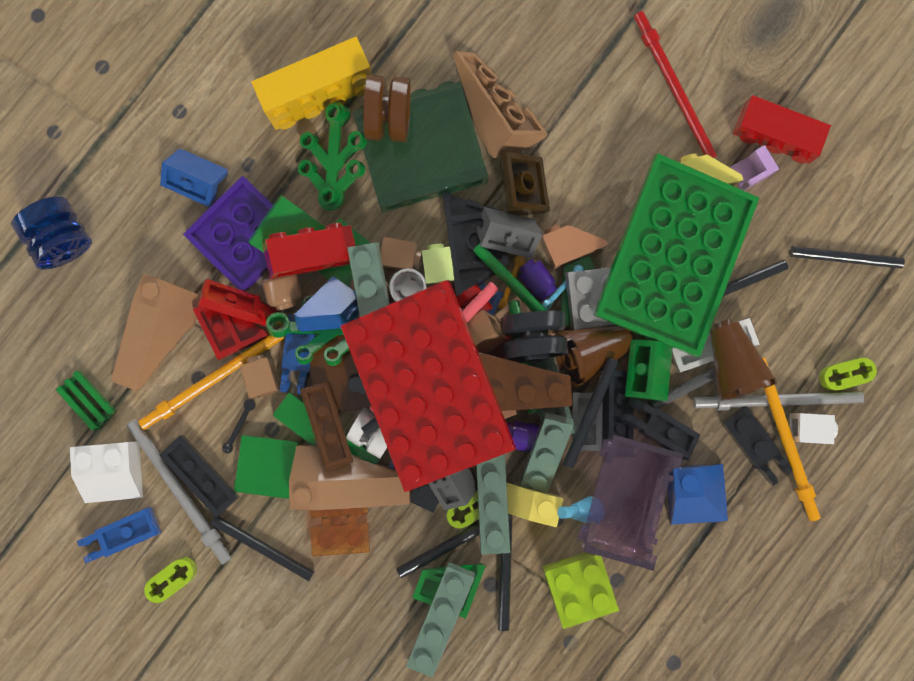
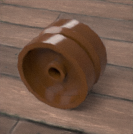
M367 76L363 100L364 135L366 140L381 141L385 136L386 123H388V135L391 141L407 142L411 103L410 77H394L390 83L388 95L387 82L384 76Z

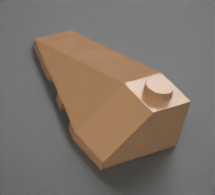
M459 51L454 53L453 57L479 138L485 145L486 151L493 158H501L503 152L520 153L546 138L548 134L536 116L528 107L523 110L513 100L516 95L510 89L506 90L496 83L497 75L475 53Z
M143 273L131 304L111 381L139 391L159 368L161 361L178 345L177 342L187 330L190 331L195 325L197 317L193 309L199 306L200 295Z
M317 445L296 446L289 479L290 510H330L409 505L410 491L404 492L398 474L392 468L380 464L375 465L352 455L353 464L325 472Z

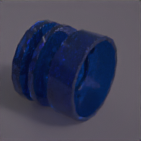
M54 196L34 202L18 212L11 221V226L20 242L27 245V253L32 257L34 265L41 270L60 267L75 260L85 253L92 244L90 235L85 232L83 224L76 221L77 214L68 199L64 197Z

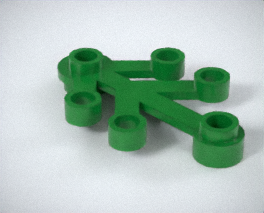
M339 102L329 104L325 110L326 119L330 122L328 153L320 145L317 135L304 132L300 137V145L310 150L327 171L326 181L317 172L316 164L309 160H302L299 163L298 172L300 175L308 177L318 189V202L327 211H335L342 207L345 202L344 191L365 173V165L362 162L350 160L358 150L364 149L367 145V140L363 133L358 131L350 133L348 145L340 152L341 126L348 123L350 110L346 105ZM359 136L360 142L355 145V139ZM311 137V143L307 145V140ZM347 163V173L338 181V172ZM309 165V166H310V169H309V171L306 173V170H305V169H306V166ZM355 165H358V171L354 173L353 168ZM331 193V194H332V198H331V200L329 201L328 198H329V194Z
M308 295V296L304 297L303 300H302V306H303L313 295ZM280 312L271 314L266 320L269 334L276 338H282L288 333L318 335L306 345H301L295 350L296 359L302 365L309 364L313 360V354L336 336H344L341 328L301 332L297 329L296 322L289 321L288 317ZM279 325L284 326L280 330H274ZM343 339L335 347H328L324 351L325 362L328 365L336 366L340 364L342 355L349 350L346 339ZM302 352L309 353L305 358L299 356ZM332 353L338 355L335 359L328 358Z

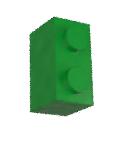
M631 340L626 397L668 401L672 347L659 341Z

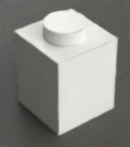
M790 413V430L794 442L834 444V438L838 434L835 415Z

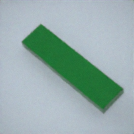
M288 393L272 416L311 445H316L303 401L292 393ZM347 440L351 455L360 457L359 459L375 465L379 462L380 459L367 452L366 448L357 446Z

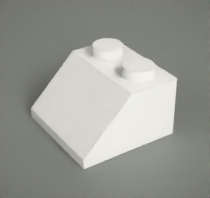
M137 441L70 447L71 477L85 503L143 498L140 445Z

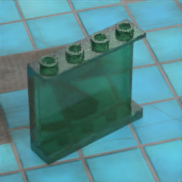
M452 81L441 83L435 89L428 91L427 89H418L412 92L407 142H392L388 135V123H386L385 136L382 140H367V145L363 149L382 213L441 197L443 192L452 194L488 183L487 170L461 82L453 83ZM362 105L358 110L353 111L358 132L364 134Z

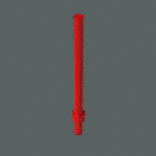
M644 11L638 12L634 15V19L643 34L641 39L645 47L650 48L703 154L716 158L717 154L659 43L661 38L655 28L652 29Z

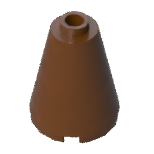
M726 319L714 324L716 329L711 331L717 394L720 402L756 392V390L762 387L768 388L777 384L776 378L739 322L733 323L731 319Z
M618 325L561 331L555 333V335L567 338L568 354L555 358L560 370L566 369L569 374L571 385L579 386L601 372L608 357L618 360L628 353L631 340H635V336L632 331Z

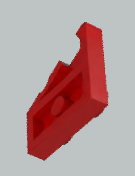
M202 306L193 309L218 361L267 337L266 332L252 322Z

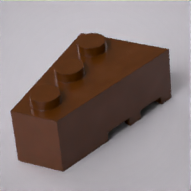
M479 353L501 411L572 406L570 376Z

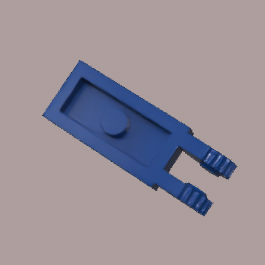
M289 314V321L296 322L294 314ZM294 333L286 335L281 367L283 369L280 383L281 392H288L290 388L291 371L300 372L297 383L298 394H300V389L307 387L310 363L306 365L298 363L295 350L301 345H306L316 335ZM302 352L299 356L305 358L309 353Z
M148 507L95 530L94 534L78 540L77 543L81 547L87 546L97 539L102 550L87 554L83 558L86 564L103 556L108 557L162 532L152 507Z

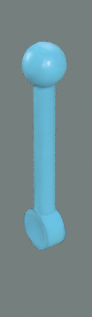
M575 265L573 272L584 271L582 265ZM566 280L549 299L543 302L542 306L547 311L551 308L557 297L566 289Z

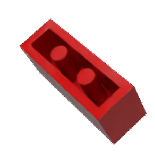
M752 95L743 105L733 134L739 136L743 142L765 145L769 152L783 153L791 156V159L795 162L810 164L821 155L831 125Z
M333 223L325 226L324 230L314 231V228L310 227L300 229L294 235L286 236L285 232L271 234L269 239H265L263 250L270 279L281 276L351 265L347 247L356 245L351 225L342 226V223Z

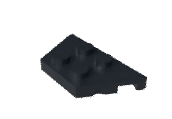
M443 192L457 298L472 286H479L496 275L473 250L480 244L477 226L483 227L484 220L481 215L483 208L501 210L491 206H482L476 201L470 199L466 201L452 196L451 193ZM487 248L505 268L508 267L507 252Z

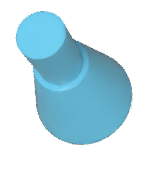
M588 496L571 506L559 507L557 514L561 519L572 518L589 525H595L602 518L603 508L601 502L596 497Z

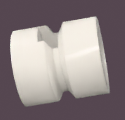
M407 268L394 274L390 280L389 289L394 301L397 302L427 289V285L421 273Z
M364 407L347 434L346 439L357 446L366 445L367 452L380 459L387 446L380 429L369 437L362 431L361 427L375 418V414L370 409Z

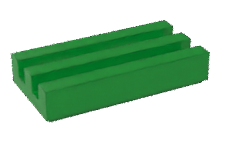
M76 370L71 378H67L64 384L55 390L92 431H96L117 411L81 371ZM77 381L106 411L104 415L75 384ZM69 389L78 397V399L87 407V409L95 416V418L98 421H95L90 416V414L68 391Z

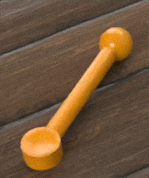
M518 255L513 260L515 266L512 275L515 278L520 266L525 264L524 256ZM508 286L498 304V308L501 310L508 305L507 299L511 292Z

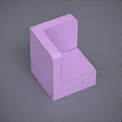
M765 145L755 150L749 157L730 167L742 175L743 181L738 184V187L743 191L770 177L779 170Z

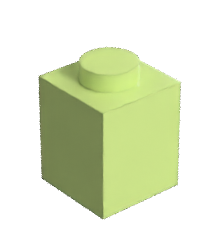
M432 244L427 246L428 250H422L427 288L445 280H450L451 285L454 284L450 247H444V244Z

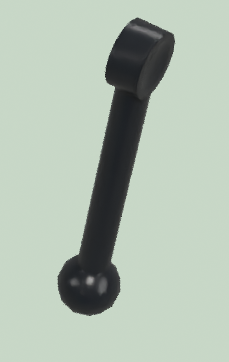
M249 399L244 402L245 410L228 442L222 446L224 453L228 454L233 451V443L249 412L256 408L255 401Z

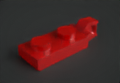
M209 279L204 281L198 304L199 306L266 326V320L271 314L280 311H277L276 307L260 301V296Z

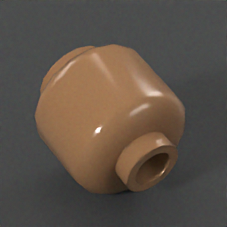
M297 274L273 279L268 277L262 282L268 305L276 307L277 311L299 305L298 300L302 298L303 292Z

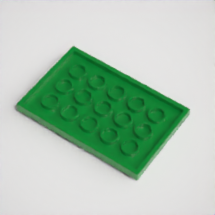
M659 153L655 154L593 316L652 340L663 342L669 347L691 356L700 357L760 198Z

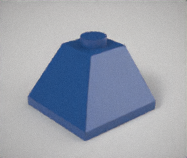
M723 464L666 467L671 525L728 521Z

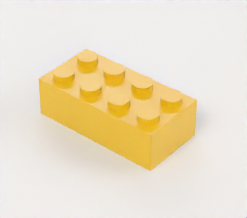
M356 36L253 80L251 83L264 113L275 130H285L295 125L296 121L305 117L310 119L318 116L322 110L326 109L333 102L344 104L349 98L364 96L366 79L368 75H372V72Z

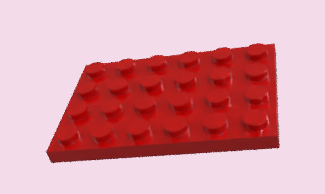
M450 280L440 282L341 325L404 492L517 449Z

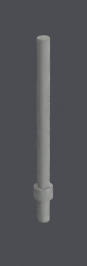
M863 392L778 394L782 406L864 402ZM715 394V397L693 398L694 408H715L717 411L729 410L730 407L769 406L766 395L740 396L721 402L719 401L718 394Z
M137 419L128 423V429L201 533L202 537L200 539L206 548L210 547L222 565L229 561L232 557L219 540L221 536L215 528L212 529L168 464L160 457L159 451L141 428Z

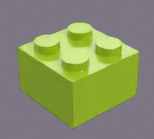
M596 549L542 566L563 629L619 611L602 556Z

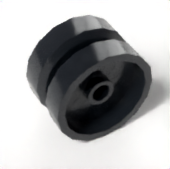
M535 311L500 318L503 335L506 337H520L503 344L504 359L510 361H540L568 354L567 338L559 335H549L561 332L566 328L564 312Z

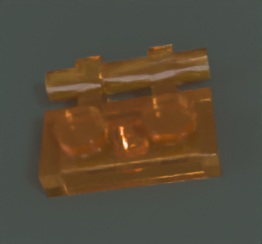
M368 507L310 510L311 518L321 517L322 526L310 527L312 557L370 553L369 522L357 523V515L368 514ZM332 516H347L348 524L332 525Z

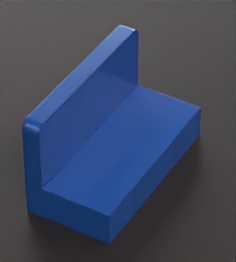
M178 149L162 162L160 186L211 207L216 200L218 184L228 175V169L183 149Z

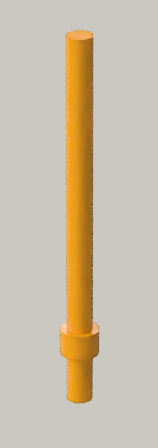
M271 335L267 336L171 400H164L158 404L156 410L138 421L139 425L143 430H146L162 418L164 420L168 419L176 413V409L239 369L240 365L248 363L247 358L262 354L285 339L286 336L282 338H276Z
M773 385L764 388L797 484L795 490L798 499L803 502L809 521L819 520L821 517L814 500L816 494L813 485L808 483L776 387Z

